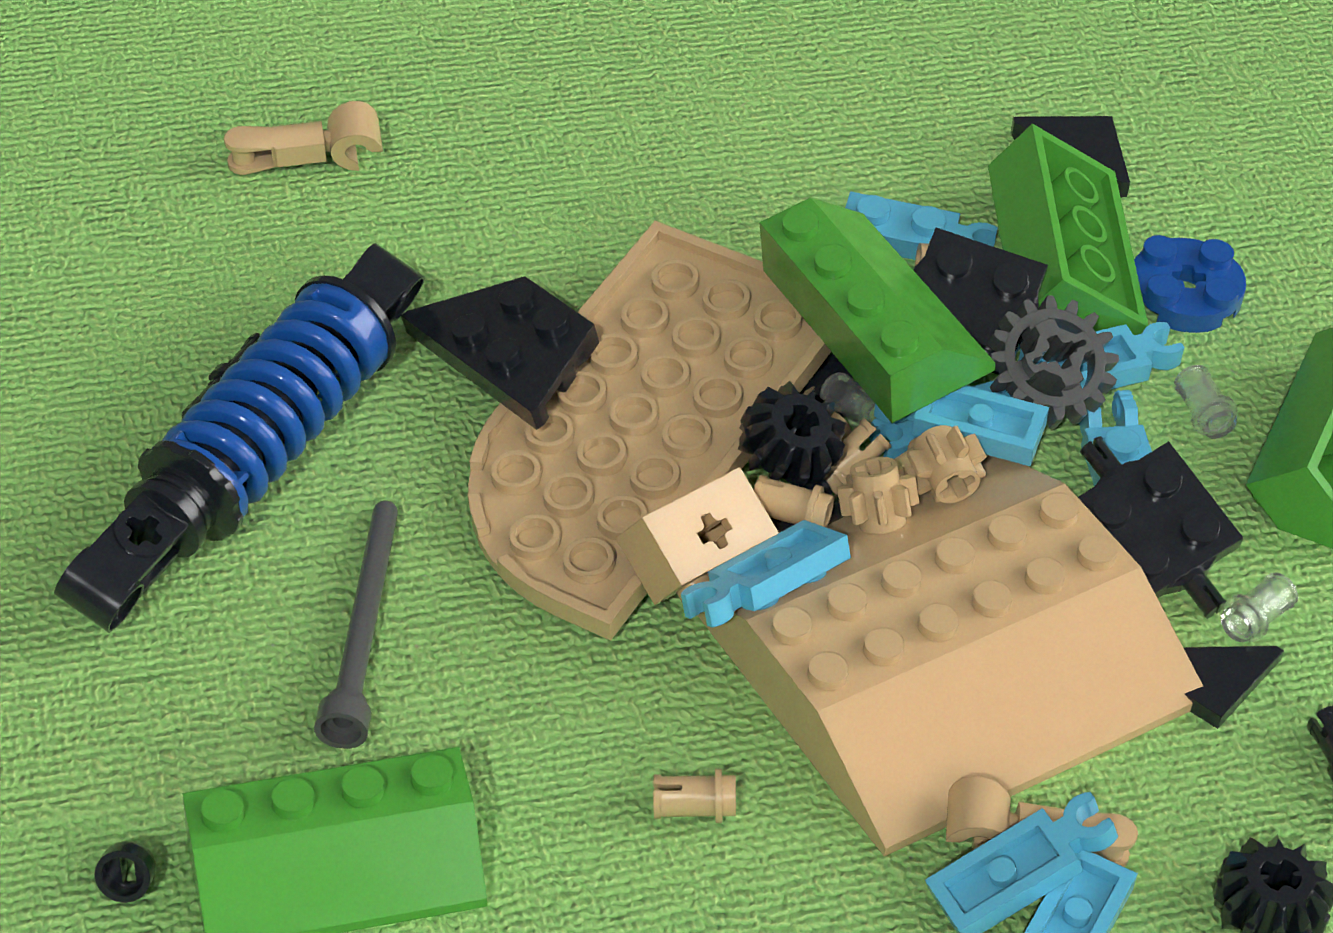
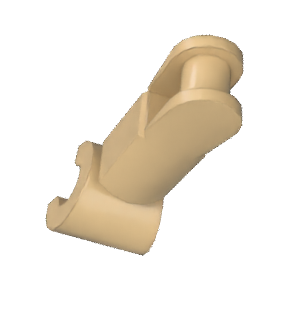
M349 101L334 109L328 118L327 130H323L322 121L272 127L237 126L228 130L224 136L226 148L232 151L227 159L228 167L233 173L239 175H247L274 167L327 162L326 152L331 153L333 161L340 167L359 171L356 145H362L371 152H383L376 110L362 101Z
M977 776L961 778L953 783L948 791L946 842L960 843L972 837L973 851L1041 808L1045 810L1053 822L1063 817L1064 809L1019 802L1016 812L1010 813V796L1007 790L998 782L986 777ZM1096 813L1087 818L1082 823L1085 827H1094L1107 818L1112 820L1118 838L1108 848L1092 853L1125 867L1130 856L1129 849L1135 845L1138 836L1137 827L1133 821L1126 816L1111 813Z

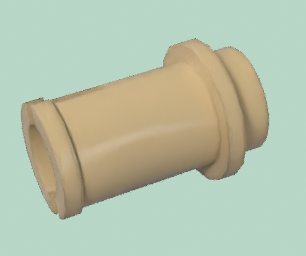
M865 418L842 441L845 444L843 456L836 466L831 467V471L825 478L835 495L838 494L837 487L847 485L846 475L850 474L852 465L867 458L879 457L885 450L888 451L892 447L880 434L863 451L859 450V446L876 430Z
M765 475L759 476L754 491L770 518L792 524L806 520L827 528L833 510L834 496L824 493L823 486L815 485L813 490L773 480Z
M715 769V775L661 776V774H654V819H661V817L715 816L716 823H722L723 816H736V775H722V769Z

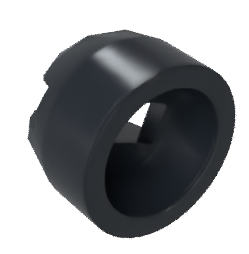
M126 840L110 846L103 853L95 867V882L99 890L106 897L116 902L129 903L140 899L147 892L155 876L156 862L152 852L141 842ZM128 859L134 862L136 881H126Z

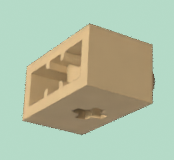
M739 467L643 516L619 535L616 540L652 602L656 605L675 594L679 596L682 602L681 592L691 585L709 581L708 571L777 535L779 532L742 469Z

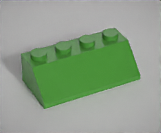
M1031 124L988 165L1002 250L1048 265L1047 274L1038 295L1039 307L1047 295L1054 296L1057 309L1064 310L1073 299L1078 301L1077 316L1084 319L1094 312L1099 316L1096 324L1092 327L1095 331L1126 324L1133 335L1142 334L1148 326V320L1115 171L1036 125Z
M810 197L759 222L763 271L891 423L995 371L994 360L863 213Z
M1333 327L1315 333L1246 483L1256 503L1263 507L1279 530L1332 549Z
M459 747L182 793L187 843L204 933H344L487 907V892L474 801Z

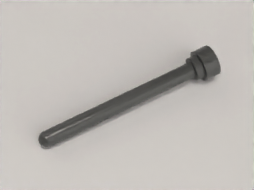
M387 500L378 502L373 509L336 689L332 690L328 696L320 701L314 725L316 736L323 743L335 748L351 749L358 747L366 741L372 713L362 692L398 516L395 504Z

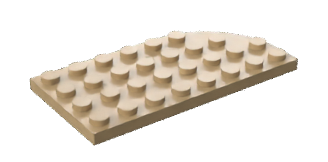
M654 221L579 309V314L594 323L599 344L589 359L577 368V377L566 392L555 391L546 405L549 416L546 423L536 430L500 403L485 422L476 439L469 461L471 471L467 495L472 526L478 544L490 565L512 589L535 606L608 640L613 639L647 594L616 538L643 516L739 467L742 469L752 456L738 450L739 438L743 433L739 428L741 425L740 420L747 407L752 406L758 394L767 387L778 391L780 386H784L788 381H791L800 393L831 353V350L766 275L763 271L762 261L658 221Z

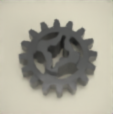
M1047 295L1041 303L1039 310L1030 299H1027L1017 309V314L1008 311L998 323L1001 330H995L987 342V346L996 351L991 353L990 357L995 362V371L999 372V376L990 386L991 391L1001 392L1006 390L1012 398L1049 407L1047 417L1049 429H1056L1063 421L1064 415L1073 425H1076L1087 415V410L1094 413L1106 400L1102 393L1107 394L1116 384L1117 379L1107 371L1112 370L1119 362V355L1104 351V347L1113 338L1112 333L1102 332L1097 334L1092 328L1099 316L1094 312L1084 319L1077 316L1078 301L1073 299L1064 310L1057 309V303L1053 295ZM1022 336L1024 341L1020 344L1024 356L1016 362L1015 348L1018 338ZM1043 357V359H1044L1045 361H1044V362H1041V363H1039V364H1037V363L1040 361V359ZM1066 360L1062 366L1058 364V362ZM1087 362V379L1082 388L1080 383L1084 377L1080 371V366Z

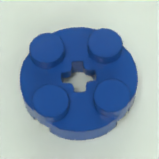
M1154 235L1146 239L1142 251L1134 259L1144 305L1149 310L1158 314L1156 322H1167L1170 329L1181 332L1200 333L1212 331L1222 326L1223 318L1232 314L1234 318L1242 306L1246 291V277L1241 266L1233 259V248L1228 243L1218 239L1201 241L1190 238H1168L1162 235ZM1183 281L1190 282L1196 286L1195 288H1187Z

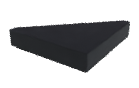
M1112 116L1013 117L1011 135L1014 140L1031 124L1036 125L1115 171L1120 197H1127L1130 180Z
M1278 646L1183 647L1203 684V687L1184 693L1193 703L1190 712L1218 729L1281 661L1284 650Z

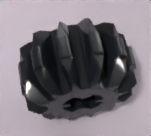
M788 381L784 386H780L778 391L767 387L764 391L760 392L753 405L748 406L745 410L739 427L743 433L739 438L738 450L752 455L749 460V471L764 469L769 473L768 478L777 481L784 478L788 484L804 487L807 481L813 485L823 481L831 471V467L836 466L843 456V448L845 447L841 439L845 434L846 422L831 417L834 413L835 401L821 404L815 399V386L806 390L803 394H799L791 381Z
M1278 834L1268 842L1267 847L1250 837L1245 845L1241 846L1240 852L1230 851L1229 856L1223 860L1219 872L1220 878L1217 879L1213 891L1214 906L1222 910L1220 915L1222 929H1241L1242 933H1324L1331 917L1329 912L1333 906V883L1326 880L1328 875L1326 872L1327 862L1308 861L1306 859L1305 843L1294 850L1285 848Z

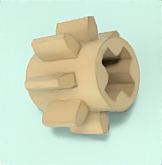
M940 425L926 430L916 439L913 450L907 453L912 467L906 472L908 475H915L918 495L930 491L935 502L956 503L968 498L977 490L980 478L986 475L981 462L987 456L977 436L974 433L963 437L958 426Z
M872 457L855 463L850 468V474L846 475L847 485L837 487L842 516H852L853 525H859L860 530L867 534H886L902 528L906 524V517L911 516L910 506L920 504L915 475H905L903 466H898L896 460L889 457Z

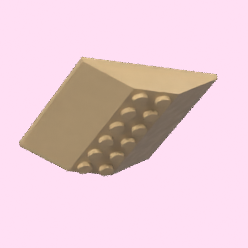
M986 455L987 457L981 462L986 475L980 478V484L971 496L956 503H943L941 501L935 502L930 491L918 495L920 504L910 506L911 516L906 517V524L902 528L890 533H864L860 530L859 525H853L852 516H845L829 524L827 528L847 535L851 558L827 571V574L822 579L803 584L780 597L778 602L769 608L754 612L741 607L734 611L733 617L728 622L711 628L707 626L705 612L697 615L884 857L946 828L948 791L953 783L961 778L971 776L989 778L1002 785L1011 797L1190 712L1193 703L1184 693L1203 687L1141 566L1065 483L1026 465Z

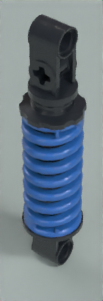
M373 243L361 255L352 270L343 279L323 275L313 277L305 282L296 294L295 303L287 306L276 322L269 325L263 331L258 341L244 351L239 361L232 364L225 371L220 381L210 386L201 398V402L191 406L181 422L171 427L162 441H158L152 449L147 448L141 454L138 461V469L142 480L138 481L125 495V510L118 515L117 519L91 546L83 549L74 558L59 579L54 595L110 633L123 622L138 599L157 581L159 576L177 557L192 556L204 544L205 540L222 541L228 534H234L240 528L243 518L248 513V504L261 500L268 490V483L279 480L287 469V462L298 459L306 448V442L316 439L324 429V422L334 419L342 409L343 402L354 397L360 389L361 381L370 379L375 372L383 369L393 358L396 350V338L391 322L400 318L411 305L424 283L425 276L377 243Z

